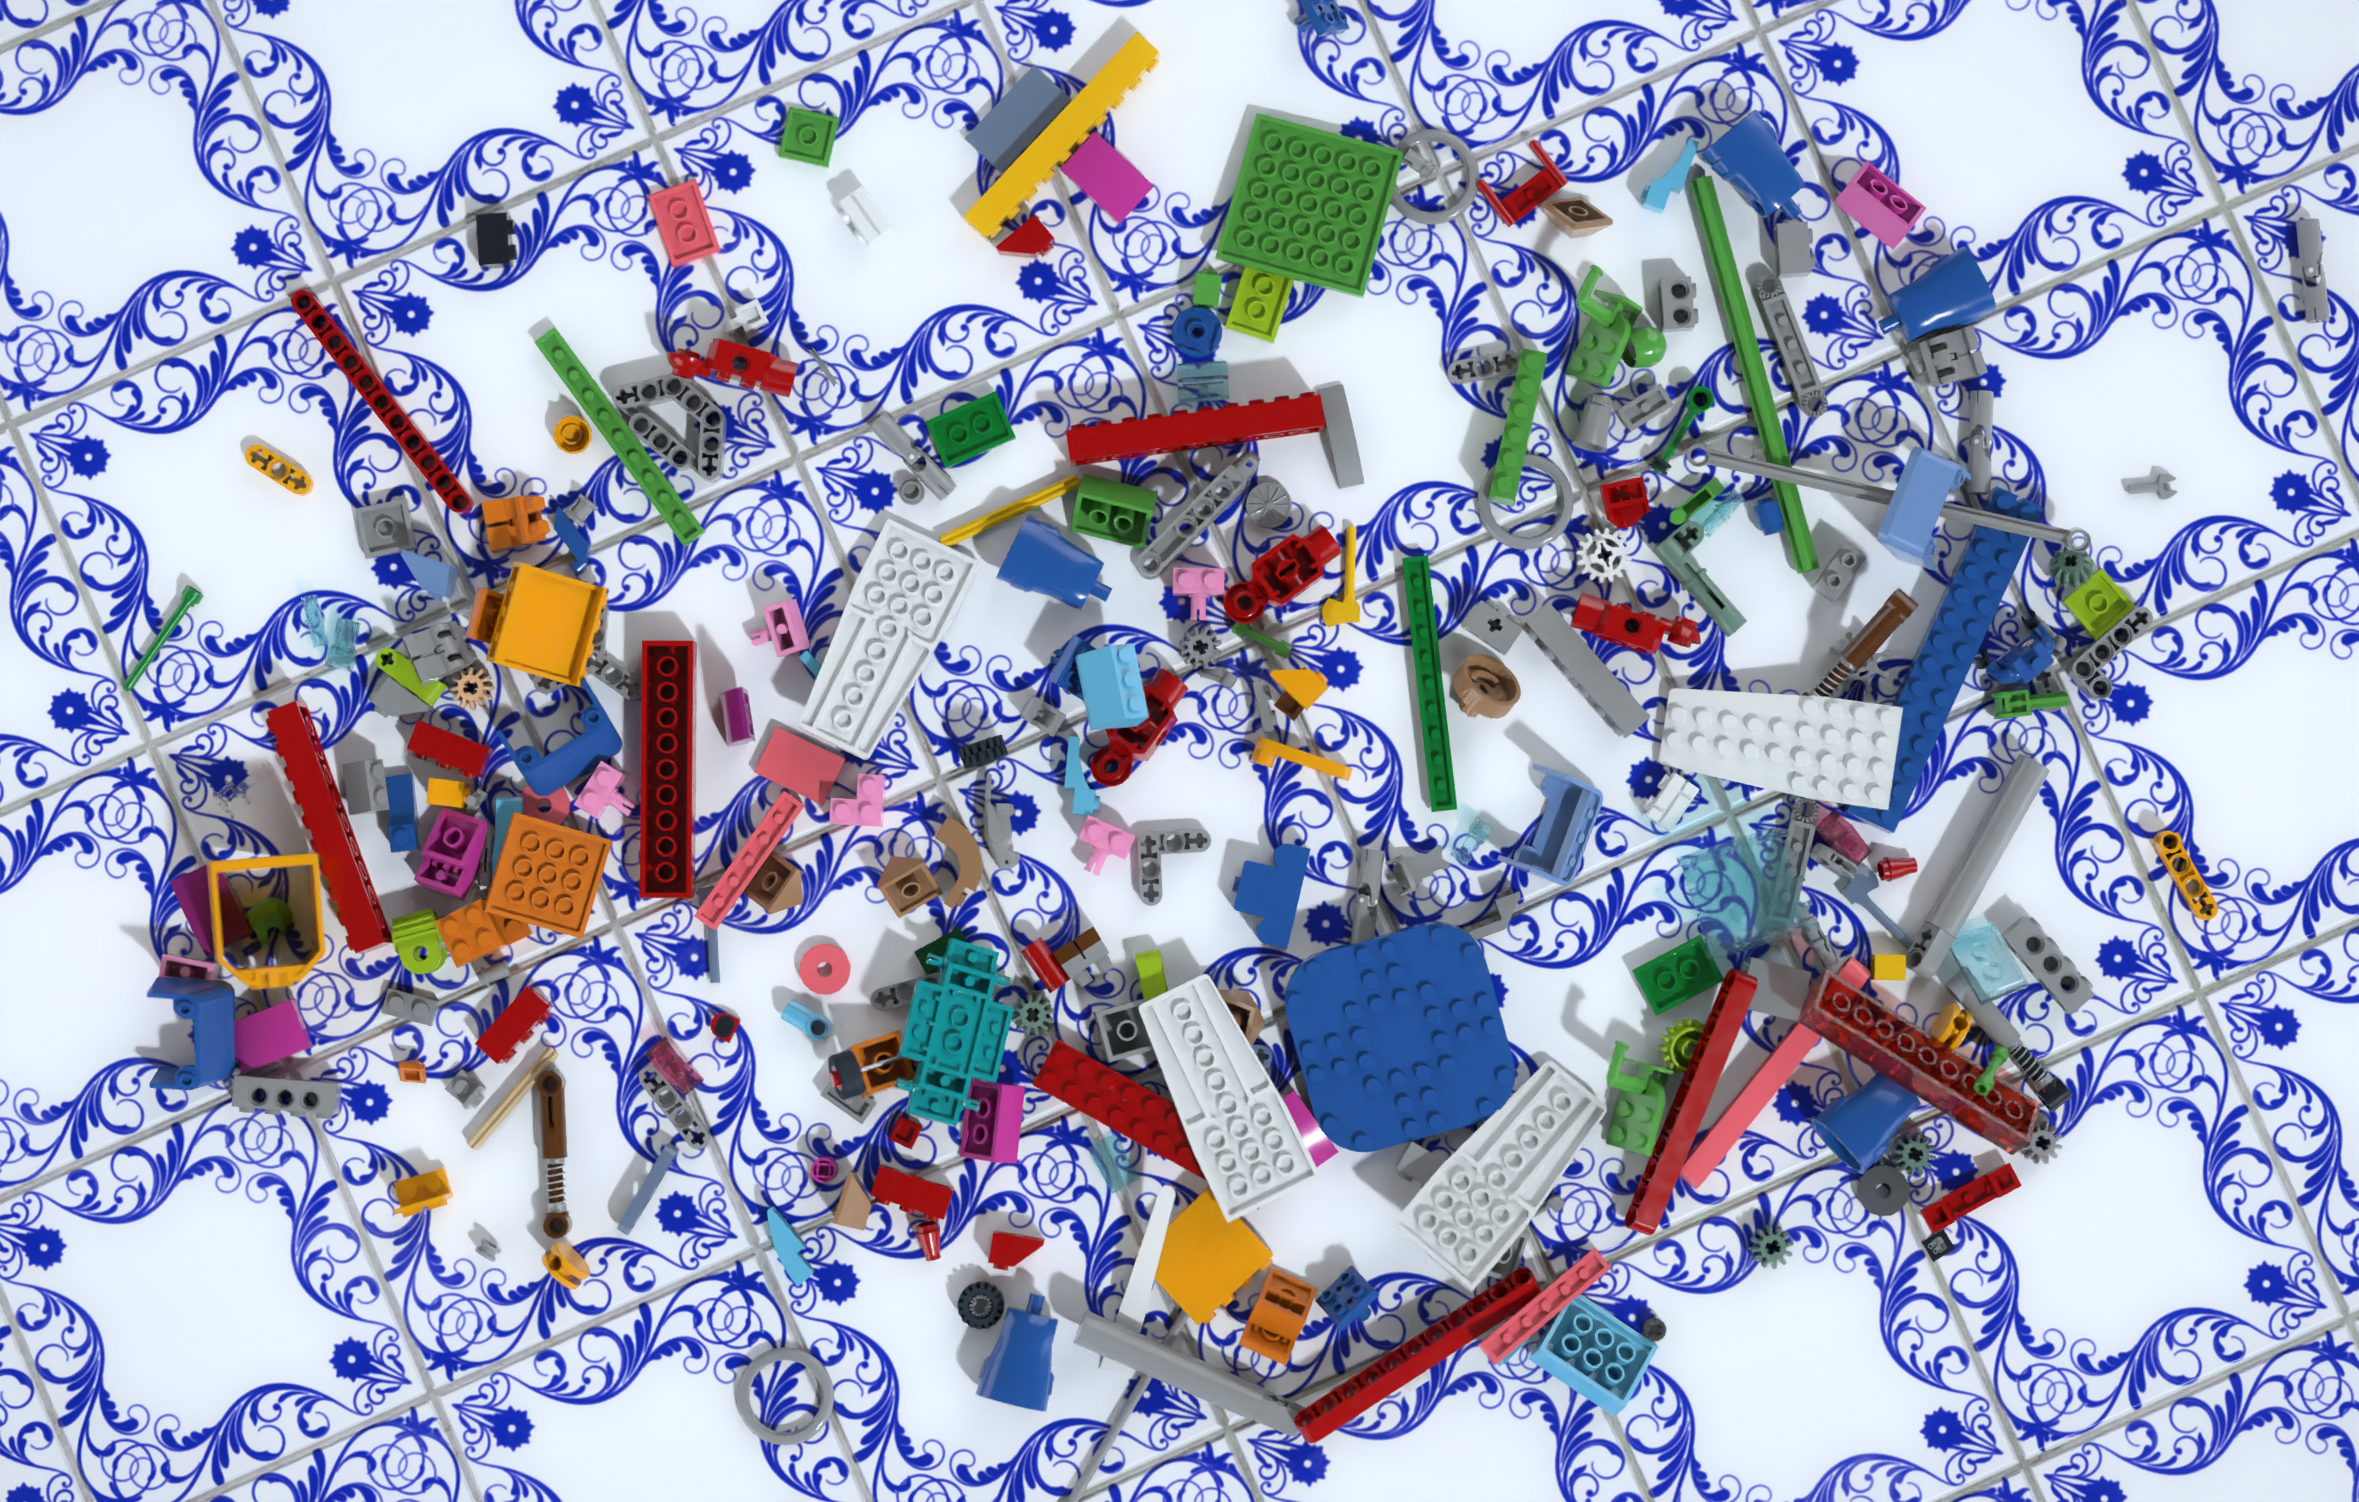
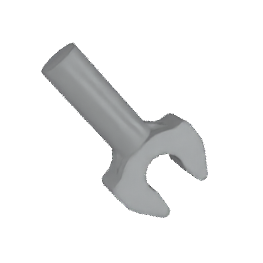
M2164 473L2158 475V479L2155 482L2128 484V494L2155 492L2159 495L2160 500L2169 499L2177 491H2166L2163 488L2164 482L2175 481L2176 477Z
M478 788L473 796H468L465 800L468 805L466 811L475 816L480 811L481 803L487 799L488 793Z

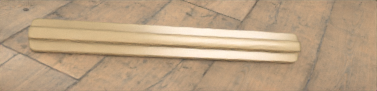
M551 1047L546 1048L467 1140V1144L472 1149L478 1150L534 1086L539 1075L546 1072L558 1058L559 1054Z

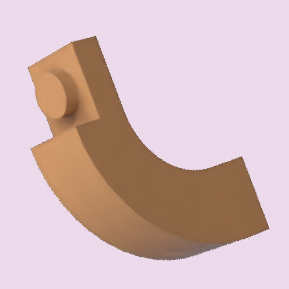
M947 817L935 839L950 847L956 853L960 862L959 878L943 903L954 909L956 905L961 907L968 895L964 892L966 888L973 892L977 891L982 877L983 860L979 845L969 830L954 819Z

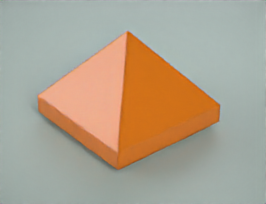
M417 1059L399 1062L400 1081L427 1082L425 1064Z

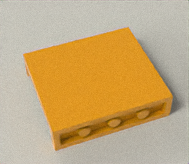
M514 561L486 661L580 687L581 681L586 677L587 669L585 666L587 659L593 653L594 644L592 641L594 634L600 628L601 620L599 616L601 609L606 606L608 600L607 588Z
M1208 1186L1168 1224L1154 1279L1198 1326L1202 1322L1207 1325L1217 1315L1214 1311L1221 1304L1226 1307L1236 1297L1233 1293L1239 1287L1245 1289L1254 1280L1252 1275L1258 1269L1263 1272L1273 1262L1271 1257L1274 1254L1240 1218L1227 1223L1210 1186Z

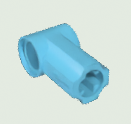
M793 999L786 1005L780 1017L816 1040H824L832 1033V1024L827 1018L820 1016ZM817 1021H822L825 1025V1031L822 1035L818 1036L814 1033L813 1026Z

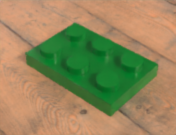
M996 391L925 421L946 469L1016 439Z
M1701 935L1632 970L1655 1016L1724 980Z

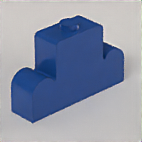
M1282 844L1275 849L1273 854L1276 867L1245 861L1241 877L1235 876L1232 889L1233 892H1237L1234 910L1264 918L1256 927V936L1260 942L1284 949L1288 948L1311 849L1292 844Z

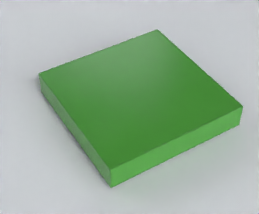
M790 107L778 156L829 169L840 118Z

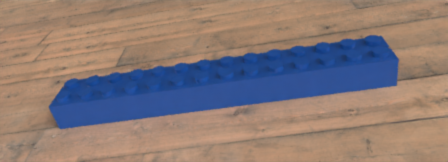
M1996 486L1991 489L1982 510L2037 523L2043 507L2024 498L2016 501L2017 495ZM1974 525L1892 703V706L1903 707L1889 808L1888 810L1846 804L1843 813L1888 834L1895 832L2030 537Z

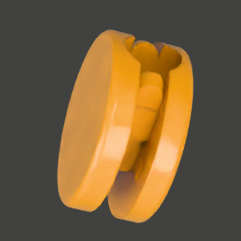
M1955 1003L1948 1004L1940 1012L1931 1028L1929 1043L1935 1047L1941 1046V1050L1947 1054L1955 1051L1969 1031L1972 1013L1966 1009L1960 1011V1006Z
M556 1241L551 1246V1251H546L542 1255V1263L547 1271L567 1288L577 1289L581 1285V1279L585 1280L591 1273L588 1264L582 1256L572 1247L561 1241Z

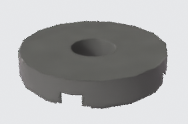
M1875 1165L1861 1175L1857 1184L1858 1200L1868 1212L1878 1216H1890L1899 1212L1906 1204L1909 1196L1908 1182L1904 1175L1896 1168L1887 1165ZM1881 1183H1886L1889 1186V1194L1884 1198H1880L1876 1194V1188Z

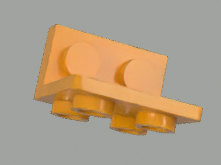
M441 1168L394 1182L401 1206L394 1209V1214L402 1213L404 1218L423 1212V1206H427V1209L431 1210L447 1205V1199L452 1198L453 1193L446 1169Z

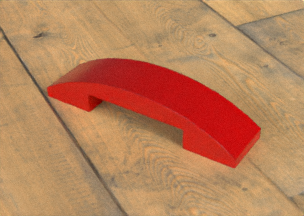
M2007 1163L1956 1188L1920 1210L1929 1230L1934 1234L1953 1224L1960 1217L1995 1198H2000L2022 1185L2011 1164Z

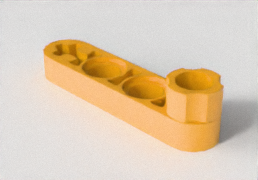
M1258 736L1250 759L1252 762L1272 768L1275 758L1279 757L1349 781L1353 770L1345 765Z
M2169 830L2158 832L2153 839V846L2193 915L2199 920L2213 919L2218 912L2217 903L2181 843V836L2177 832L2173 833ZM2164 837L2171 838L2172 841L2169 843L2171 849L2163 845ZM2179 851V853L2172 854L2168 858L2166 857V854ZM2177 857L2183 858L2186 863L2184 870L2181 872L2175 871L2172 866L2173 860ZM2190 879L2195 880L2199 885L2198 891L2195 894H2190L2186 891L2185 885ZM2204 893L2205 897L2200 899L2203 904H2210L2211 908L2208 909L2209 915L2200 913L2201 903L2199 901L2193 903L2192 898L2200 897Z

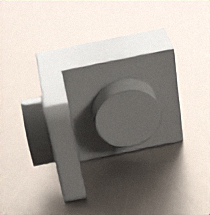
M461 1069L445 1090L462 1103L464 1109H470L471 1106L476 1108L485 1098L482 1093L486 1088L464 1069Z

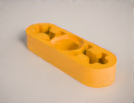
M252 445L246 450L245 459L250 466L299 496H305L312 491L314 483L308 474L261 445ZM262 450L261 456L270 462L268 465L258 460L254 463L255 458L252 454L254 452L259 453ZM278 463H283L286 467V473L282 477H275L273 474V467ZM291 475L299 480L305 477L304 483L307 485L305 488L300 487L297 490L298 485L288 479Z

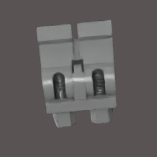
M1973 325L1920 342L1919 347L1909 352L1913 364L1925 362L1927 371L1917 374L1920 387L1943 386L1977 378L1988 373L1982 352H1970L1980 347Z
M456 621L440 623L421 632L411 633L402 637L403 644L422 687L443 679L442 677L458 673L477 660L475 651L467 648L464 641L467 639L465 637V628L458 626Z

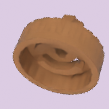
M1474 654L1469 656L1453 676L1455 691L1459 698H1461V702L1458 704L1459 708L1468 717L1476 718L1478 714L1492 719L1504 717L1521 696L1520 685L1515 675L1503 663L1488 655Z

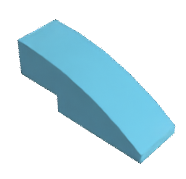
M772 1206L767 1210L772 1241L786 1272L798 1287L815 1270L799 1252L806 1246V1243L778 1210Z

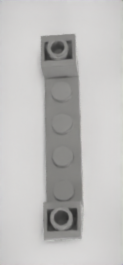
M1511 888L1497 893L1498 899L1493 900L1500 920L1496 921L1495 917L1480 921L1481 927L1472 929L1469 925L1461 929L1470 934L1475 940L1505 930L1521 897L1519 891L1513 893Z

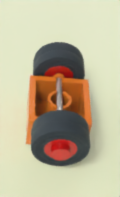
M900 1030L852 1045L845 1051L831 1055L828 1058L829 1078L842 1100L861 1095L863 1099L893 1089L895 1084H898L896 1083L898 1077L912 1082L916 1074L917 1065L921 1062L898 1056L902 1039Z

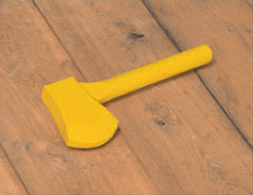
M1346 527L1343 601L1339 602L1329 598L1323 606L1322 616L1328 628L1344 623L1360 622V605L1356 604L1354 592L1356 527Z

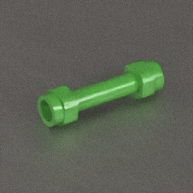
M1236 622L1231 631L1242 638L1246 636L1275 650L1276 655L1287 659L1293 646L1284 640L1279 642L1249 627V623L1241 624Z
M1997 1045L1989 1055L1990 1062L1984 1074H1981L1974 1084V1090L1978 1094L1987 1095L1994 1085L1993 1077L1999 1066L2003 1065L2008 1058L2009 1051L2006 1047Z

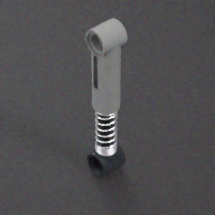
M1963 968L1944 984L1953 998L1972 1013L1973 1019L1996 1046L2002 1045L2008 1049L2009 1058L2013 1057L2014 1063L2017 1062L2019 1068L2024 1070L2023 1074L2026 1073L2029 1076L2028 1079L2033 1081L2032 1085L2037 1089V1097L2049 1111L2053 1113L2073 1096L2059 1078H2053L2049 1073H2045L2046 1069H2042L2041 1063L2036 1062L2037 1058H2033L2032 1052L2027 1051L2028 1047L2023 1046L2022 1040L2019 1039L2021 1035L1985 994L1978 981L1967 969Z

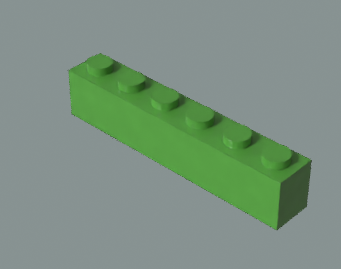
M1522 348L1490 489L1489 502L1515 506L1548 353Z

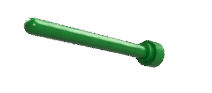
M190 585L185 586L181 592V603L124 682L123 689L125 691H131L188 609L194 607L195 604H199L203 599L204 595Z

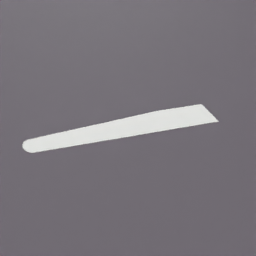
M1168 1185L1161 1187L1115 1321V1323L1140 1333L1143 1326L1175 1198L1174 1188ZM1103 1356L1099 1369L1127 1372L1128 1367Z

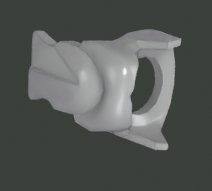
M1437 845L1427 854L1421 853L1415 857L1408 856L1405 858L1400 855L1385 862L1386 866L1396 863L1393 867L1396 881L1401 887H1407L1406 890L1399 893L1400 897L1418 890L1417 885L1423 882V878L1431 876L1434 871L1450 868L1449 862L1441 858V845Z

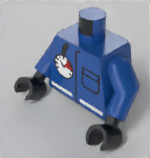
M2030 610L2033 615L2032 619L2025 620L2021 616L2027 629L2033 630V633H2029L1994 662H1990L1985 649H1979L1982 658H1974V663L1978 669L1987 668L1986 672L2002 684H2026L2054 662L2051 654L2054 651L2055 641L2046 628L2040 625L2041 621L2033 610Z

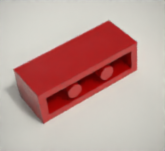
M417 720L406 748L413 751L412 756L423 761H426L428 757L437 760L436 766L449 771L451 766L461 770L459 775L474 780L475 775L483 777L493 752V748Z
M526 986L475 1044L496 1064L508 1063L517 1054V1051L514 1049L521 1042L526 1044L535 1034L532 1031L538 1023L543 1025L552 1014L549 1011L554 1006L532 986Z
M881 1164L870 1195L875 1197L874 1201L889 1206L890 1202L900 1205L899 1210L913 1214L914 1210L924 1213L923 1218L938 1222L939 1218L944 1220L955 1188Z

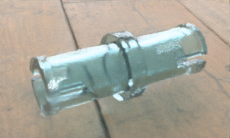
M1732 490L1719 505H1715L1712 508L1713 512L1700 524L1704 531H1706L1705 535L1707 537H1711L1723 522H1727L1733 511L1745 501L1741 494L1736 495L1738 493L1736 490Z
M317 594L301 597L307 619L304 622L305 626L309 628L313 648L329 644L323 623L325 622V616L321 615Z

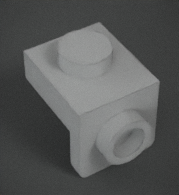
M1034 695L1026 702L1021 714V718L1053 737L1067 716Z

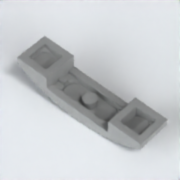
M1343 384L1318 389V394L1321 395L1323 414L1339 489L1364 484L1359 451Z

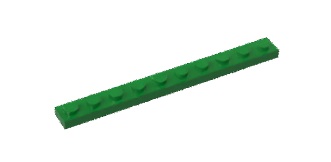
M1428 555L1402 558L1431 812L1457 810Z

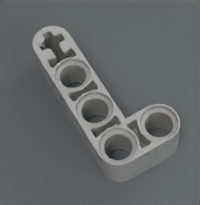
M2136 607L2069 663L2067 668L2069 677L2090 700H2102L2109 697L2112 693V683L2101 669L2152 624L2153 614L2148 608ZM2141 614V623L2130 627L2128 624L2133 623L2137 619L2136 615ZM2116 629L2122 630L2125 635L2122 643L2118 642L2114 637ZM2097 646H2102L2105 649L2106 655L2104 659H2099L2096 656L2095 649ZM2079 662L2086 666L2087 671L2084 676H2080L2076 672V666ZM2095 682H2100L2103 685L2104 691L2102 695H2097L2093 691Z

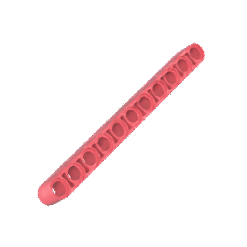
M1850 956L1801 1015L1800 1022H1796L1686 1157L1679 1174L1682 1179L1695 1189L1706 1180L1868 980L1872 973L1853 956Z

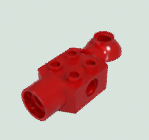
M713 338L705 361L700 360L701 355L699 353L677 348L676 353L667 352V360L672 367L671 374L694 380L695 375L709 378L710 374H714V379L729 383V380L732 379L739 381V386L754 389L757 386L759 390L788 398L798 367V363L781 359L770 352L719 338ZM740 360L745 364L746 368L738 371L734 369L732 362Z
M1320 524L1303 538L1291 534L1254 561L1249 568L1251 581L1232 585L1226 592L1224 609L1227 615L1233 621L1241 624L1254 622L1263 614L1267 604L1281 609L1319 581L1323 576L1322 567L1342 553L1331 533ZM1247 598L1251 603V607L1247 610L1241 609L1237 604L1238 599Z
M1583 592L1579 597L1570 624L1571 627L1586 631L1596 638L1646 655L1656 653L1664 634L1668 635L1667 641L1683 647L1690 648L1691 643L1701 645L1700 634L1696 629L1697 622L1681 616H1675L1674 621L1660 616L1659 620H1655L1656 615L1642 611L1638 614L1632 612V607L1622 603L1611 605L1610 601ZM1625 622H1631L1634 625V633L1627 632Z
M1159 668L1147 686H1143L1149 717L1136 727L1105 729L1111 744L1098 750L1091 760V772L1098 783L1110 787L1123 784L1132 772L1134 760L1148 761L1178 721L1174 708L1189 689L1181 680L1167 670ZM1110 763L1119 764L1118 769L1112 773L1106 771L1107 765Z

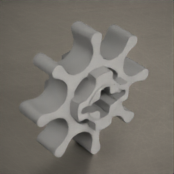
M1851 632L1845 634L1848 644L1852 640ZM1834 647L1829 648L1828 652L1830 654H1835L1839 658L1842 656V651H1838ZM1886 649L1881 653L1875 652L1871 657L1872 662L1869 659L1865 663V667L1857 669L1855 673L1852 671V675H1848L1847 683L1842 689L1843 692L1850 690V685L1853 681H1861L1865 686V692L1870 693L1872 687L1869 685V677L1872 674H1878L1884 679L1889 676L1888 672L1881 671L1878 668L1877 660L1880 657L1888 656L1890 651ZM1863 672H1866V673H1867V674L1864 675V676H1859L1860 673H1863Z

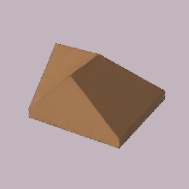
M1582 197L1546 201L1542 205L1554 226L1570 238L1591 236L1613 224V219Z
M772 851L743 893L770 914L803 903L801 877L804 872Z
M891 856L877 884L898 918L943 893L925 860L918 858Z
M1217 989L1252 1047L1265 1024L1257 1004L1248 991Z
M850 1171L847 1174L832 1223L864 1230L873 1202L856 1171Z

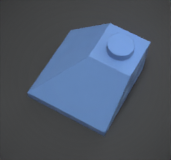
M402 549L401 556L421 589L428 591L427 596L442 601L443 597L450 599L460 570L452 565Z

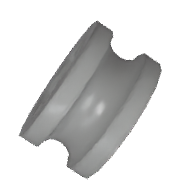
M482 1238L480 1241L481 1246L476 1247L475 1251L484 1258L494 1262L496 1260L495 1255L497 1253L500 1254L501 1249Z

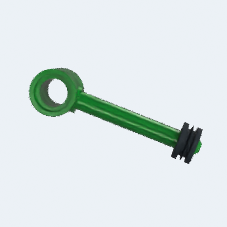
M1698 386L1687 394L1685 399L1687 412L1660 457L1654 456L1653 463L1649 464L1656 473L1667 475L1668 472L1666 470L1669 471L1667 468L1670 469L1672 467L1668 462L1697 414L1700 415L1706 412L1712 406L1714 396L1709 388ZM1700 393L1704 395L1706 404L1702 407L1695 405L1693 402L1694 394Z

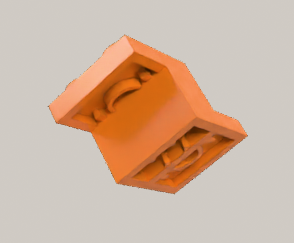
M478 587L465 637L491 644L505 594Z
M479 899L434 921L457 968L482 956H489L532 935L533 932L529 924L483 911L486 899Z
M1270 1267L1238 1345L1286 1366L1294 1344L1306 1322L1318 1288Z

